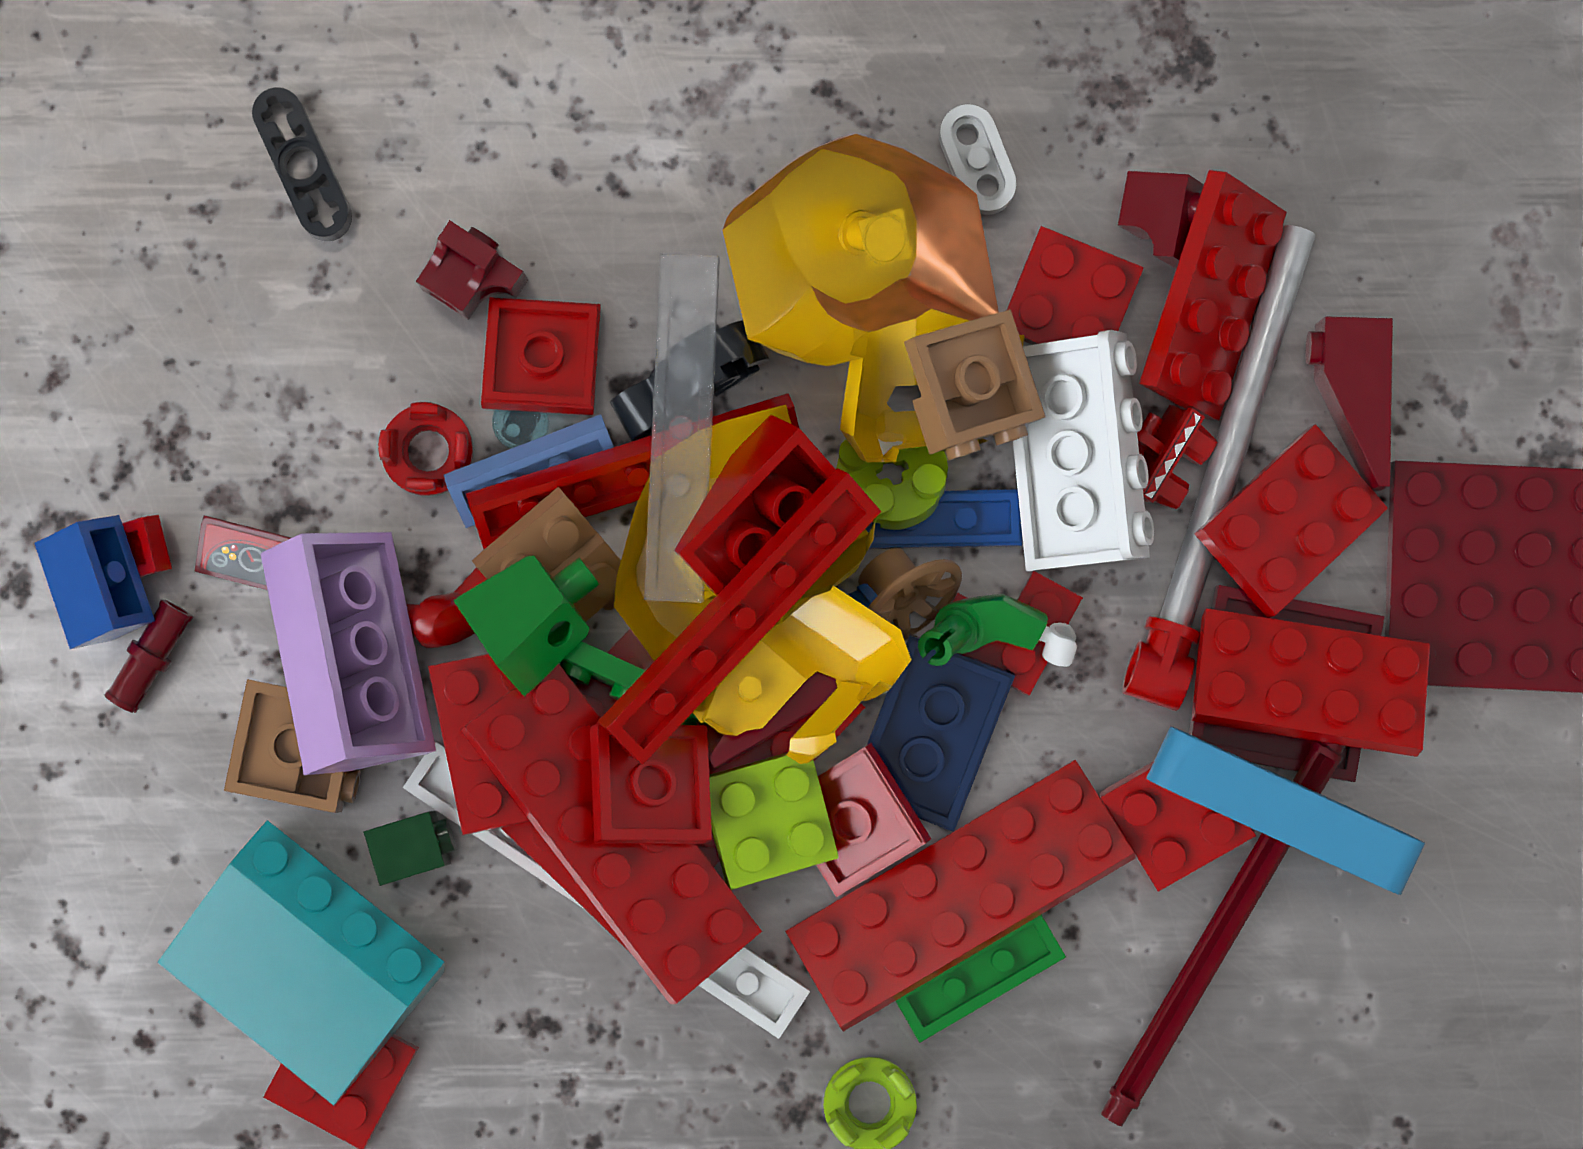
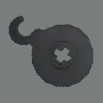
M743 320L733 322L722 328L718 324L710 325L674 345L669 350L671 356L654 368L647 379L618 394L610 401V404L630 440L636 441L649 435L651 428L693 409L694 404L691 399L699 394L701 398H705L715 394L717 397L760 370L758 365L766 363L770 359L762 344L747 339Z

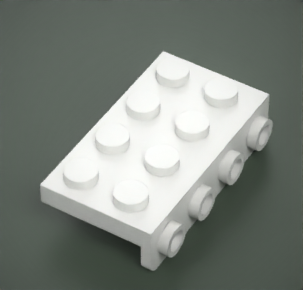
M1107 330L1100 331L1098 335L1023 346L1045 414V418L1026 425L1028 436L1013 441L1026 571L1150 558L1149 545H1152L1154 541V525L1152 517L1148 511H1145L1143 488H1146L1148 484V467L1144 456L1139 454L1137 432L1142 428L1143 418L1140 403L1137 398H1133L1131 375H1134L1136 372L1137 360L1133 344L1127 341V333Z

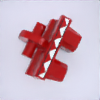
M1169 405L1162 418L1149 412L1142 423L1141 430L1137 432L1139 454L1144 456L1148 467V484L1146 488H1143L1145 502L1156 503L1171 509L1179 508L1189 492L1190 485L1172 473L1180 458L1184 457L1193 464L1202 465L1208 460L1216 447L1217 440L1201 425L1205 416L1195 409L1188 407L1187 410H1183L1174 405Z

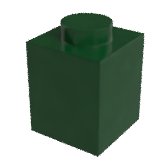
M436 810L363 831L379 886L450 865L451 860L448 853L456 851V844L447 818L438 820Z

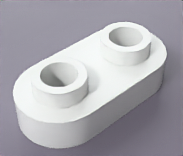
M965 104L957 106L949 111L942 121L939 132L940 145L952 175L960 179L977 194L980 214H996L1004 210L1014 196L1016 190L1015 173L991 115L976 105ZM963 128L972 129L977 135V141L971 145H964L957 139V132ZM982 179H990L995 182L997 192L992 196H984L979 193L977 183Z

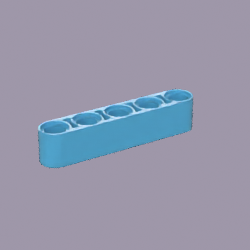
M1170 726L1146 778L1169 791L1398 895L1402 894L1425 845V842L1172 726Z

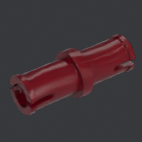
M161 599L159 607L153 615L155 621L147 625L138 641L132 640L126 649L130 655L110 689L104 694L106 699L128 712L137 713L140 703L160 671H167L172 663L168 659L170 653L188 623L194 618L188 611L168 600Z

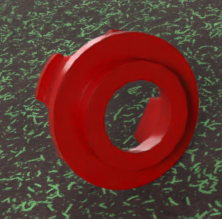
M415 402L398 413L385 430H381L378 452L387 474L399 487L416 495L433 496L448 491L444 474L472 463L473 441L466 424L453 411L431 402ZM421 432H437L448 443V458L443 466L434 471L419 470L409 459L408 449L410 442Z

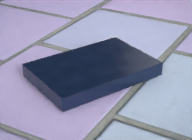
M910 633L906 647L911 661L891 689L887 691L867 745L872 743L918 818L954 832L1015 674L961 653H955L951 660L944 665H931L927 662L937 652L932 650L922 658L918 650L920 637Z

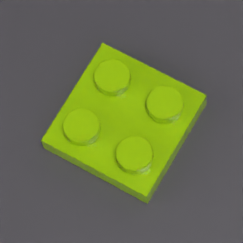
M783 753L709 775L712 834L725 883L730 890L839 858L813 760L810 763L799 764L788 757L787 753Z

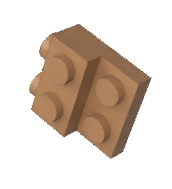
M1011 309L919 335L904 342L921 393V397L912 400L929 455L945 450L948 461L980 451L978 440L992 435L996 446L1028 436L1026 425L1045 418Z
M559 487L472 560L478 570L489 579L526 556H536L552 577L580 557L599 581L600 585L574 604L577 611L586 622L602 608L605 610L615 609L616 578L621 559Z
M247 679L224 791L333 813L342 812L344 802L354 803L360 783V770L304 775L287 687Z

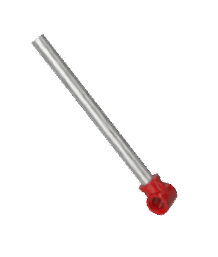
M1285 225L1283 227L1282 236L1278 242L1266 285L1216 437L1218 443L1211 453L1160 617H1147L1144 626L1146 630H1149L1146 642L1140 640L1137 643L1125 674L1122 687L1123 694L1174 711L1179 710L1193 675L1195 659L1188 655L1191 645L1199 643L1200 632L1191 627L1214 557L1194 533L1233 497L1315 239V234L1305 228L1293 225Z

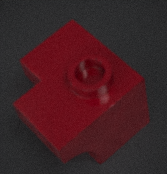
M1128 171L1118 226L1140 239L1152 240L1153 256L1177 269L1204 184L1189 174Z
M449 220L437 238L436 248L417 278L416 283L424 292L469 320L478 305L492 295L506 294L517 298L528 279L523 270L498 254L496 250L499 244L474 227H471L467 232Z

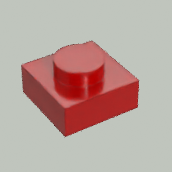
M159 514L122 523L140 578L172 569Z

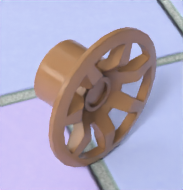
M893 548L871 560L862 570L858 583L859 585L868 584L878 595L869 605L868 609L891 624L894 622V626L901 630L905 641L910 633L915 635L935 620L941 608L951 603L960 587L962 571L957 563L948 559L933 560L916 567L902 549ZM945 572L951 573V577L941 579ZM927 596L943 597L935 607L925 600ZM914 611L926 618L917 628H911L909 614Z

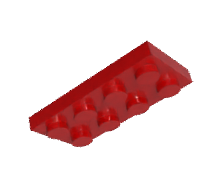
M1208 171L1139 382L1140 385L1187 410L1188 407L1193 408L1205 416V419L1216 421L1220 420L1225 402L1231 393L1232 380L1242 349L1248 341L1252 318L1259 297L1264 291L1266 275L1276 245L1282 236L1283 223L1287 214L1285 210L1228 172Z
M1206 608L1201 619L1191 721L1418 757L1423 750L1430 644Z

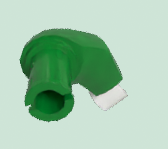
M992 594L955 601L941 608L935 617L934 627L920 637L918 650L922 658L932 650H935L937 653L927 663L941 666L950 661L955 653L971 652L996 640L1033 650L1038 641L1045 642L1042 653L1043 658L1054 665L1066 667L1073 663L1077 645L1075 642V631L1070 625L1066 623H1053L1048 627L1046 626L1048 621L1046 613L1005 594Z

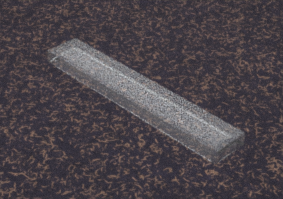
M660 253L644 600L704 602L705 583L674 550L709 493L720 257L718 255Z

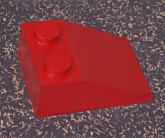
M770 414L730 456L674 551L717 596L836 469L799 427Z

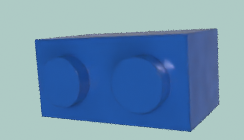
M119 515L79 521L34 543L69 649L112 641L155 621Z

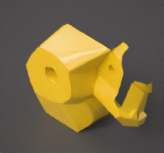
M786 405L718 423L693 434L657 458L634 510L616 578L614 608L654 661L716 597L708 586L674 551L728 459L770 414L791 424ZM875 523L869 533L865 529L693 711L700 723L706 722L717 732L734 736L747 730L763 728L801 685L818 671L835 678L838 688L790 739V749L786 754L799 764L810 763L837 742L835 730L862 701L876 698L891 689L911 661L901 630L836 588L838 584L857 571L874 540Z

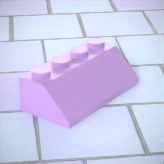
M392 533L299 534L260 553L304 775L353 771L435 752L436 747Z

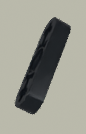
M275 87L263 91L253 104V121L301 225L312 237L320 241H334L341 238L350 228L352 211L303 104L294 93L285 88ZM278 102L285 109L293 107V111L289 112L286 118L296 138L289 139L288 141H286L281 129L274 121L266 123V119L273 115L271 106ZM305 130L306 137H297ZM276 143H283L278 149H276ZM300 150L311 151L317 157L316 171L306 179H295L289 175L287 170L289 158ZM326 180L329 181L330 185L328 187H320ZM318 188L323 200L330 208L339 206V211L332 215L334 224L325 228L320 221L312 223L311 218L318 214L316 204L309 193L299 199V192H309Z

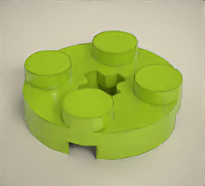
M844 439L840 445L836 469L839 468L849 473L881 510V513L872 521L880 523V528L890 530L909 528L923 522L935 511L940 498L944 494L948 476V462L944 450L929 455L927 446L899 449L896 462H866L860 459L847 439ZM893 463L895 466L900 465L905 469L901 473V483L893 485L889 478L879 479L876 474L883 471V465Z

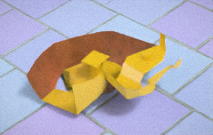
M859 134L840 137L801 155L733 208L725 221L722 231L747 339L760 343L776 353L806 363L831 366L849 361L840 430L860 459L866 462H896L899 449L927 446L916 412H894L887 405L895 386L918 385L904 342L919 335L999 313L977 194L957 177L903 148ZM1019 335L1020 340H1021V343H1022V346H1023V343H1024V335ZM983 438L978 440L979 444L989 441Z

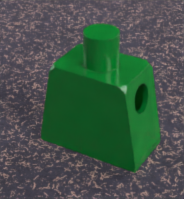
M526 556L463 593L454 600V603L497 667L525 696L588 635L590 627L577 611L574 604L598 587L600 583L580 557L552 577L536 556Z

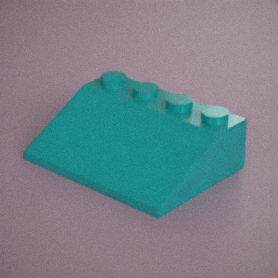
M268 820L229 863L157 962L333 1106L337 1104L439 980L445 968V962Z

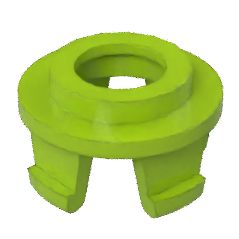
M868 1056L856 1058L845 1063L832 1075L825 1089L823 1107L828 1126L835 1137L845 1146L854 1149H892L900 1144L909 1134L916 1115L917 1101L913 1085L900 1067L886 1059ZM863 1082H875L882 1085L890 1096L888 1113L883 1119L875 1123L859 1121L853 1116L849 1108L851 1092Z

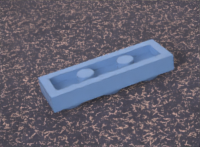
M600 414L444 474V478L465 528L474 526L475 522L466 493L613 448L614 445Z

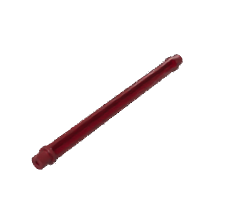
M1314 741L1293 782L1321 794L1336 767L1342 762L1343 757L1340 755L1345 746ZM1261 833L1114 1086L1112 1085L1108 1091L1111 1096L1100 1114L1112 1123L1122 1127L1132 1109L1137 1110L1140 1106L1141 1099L1290 845Z

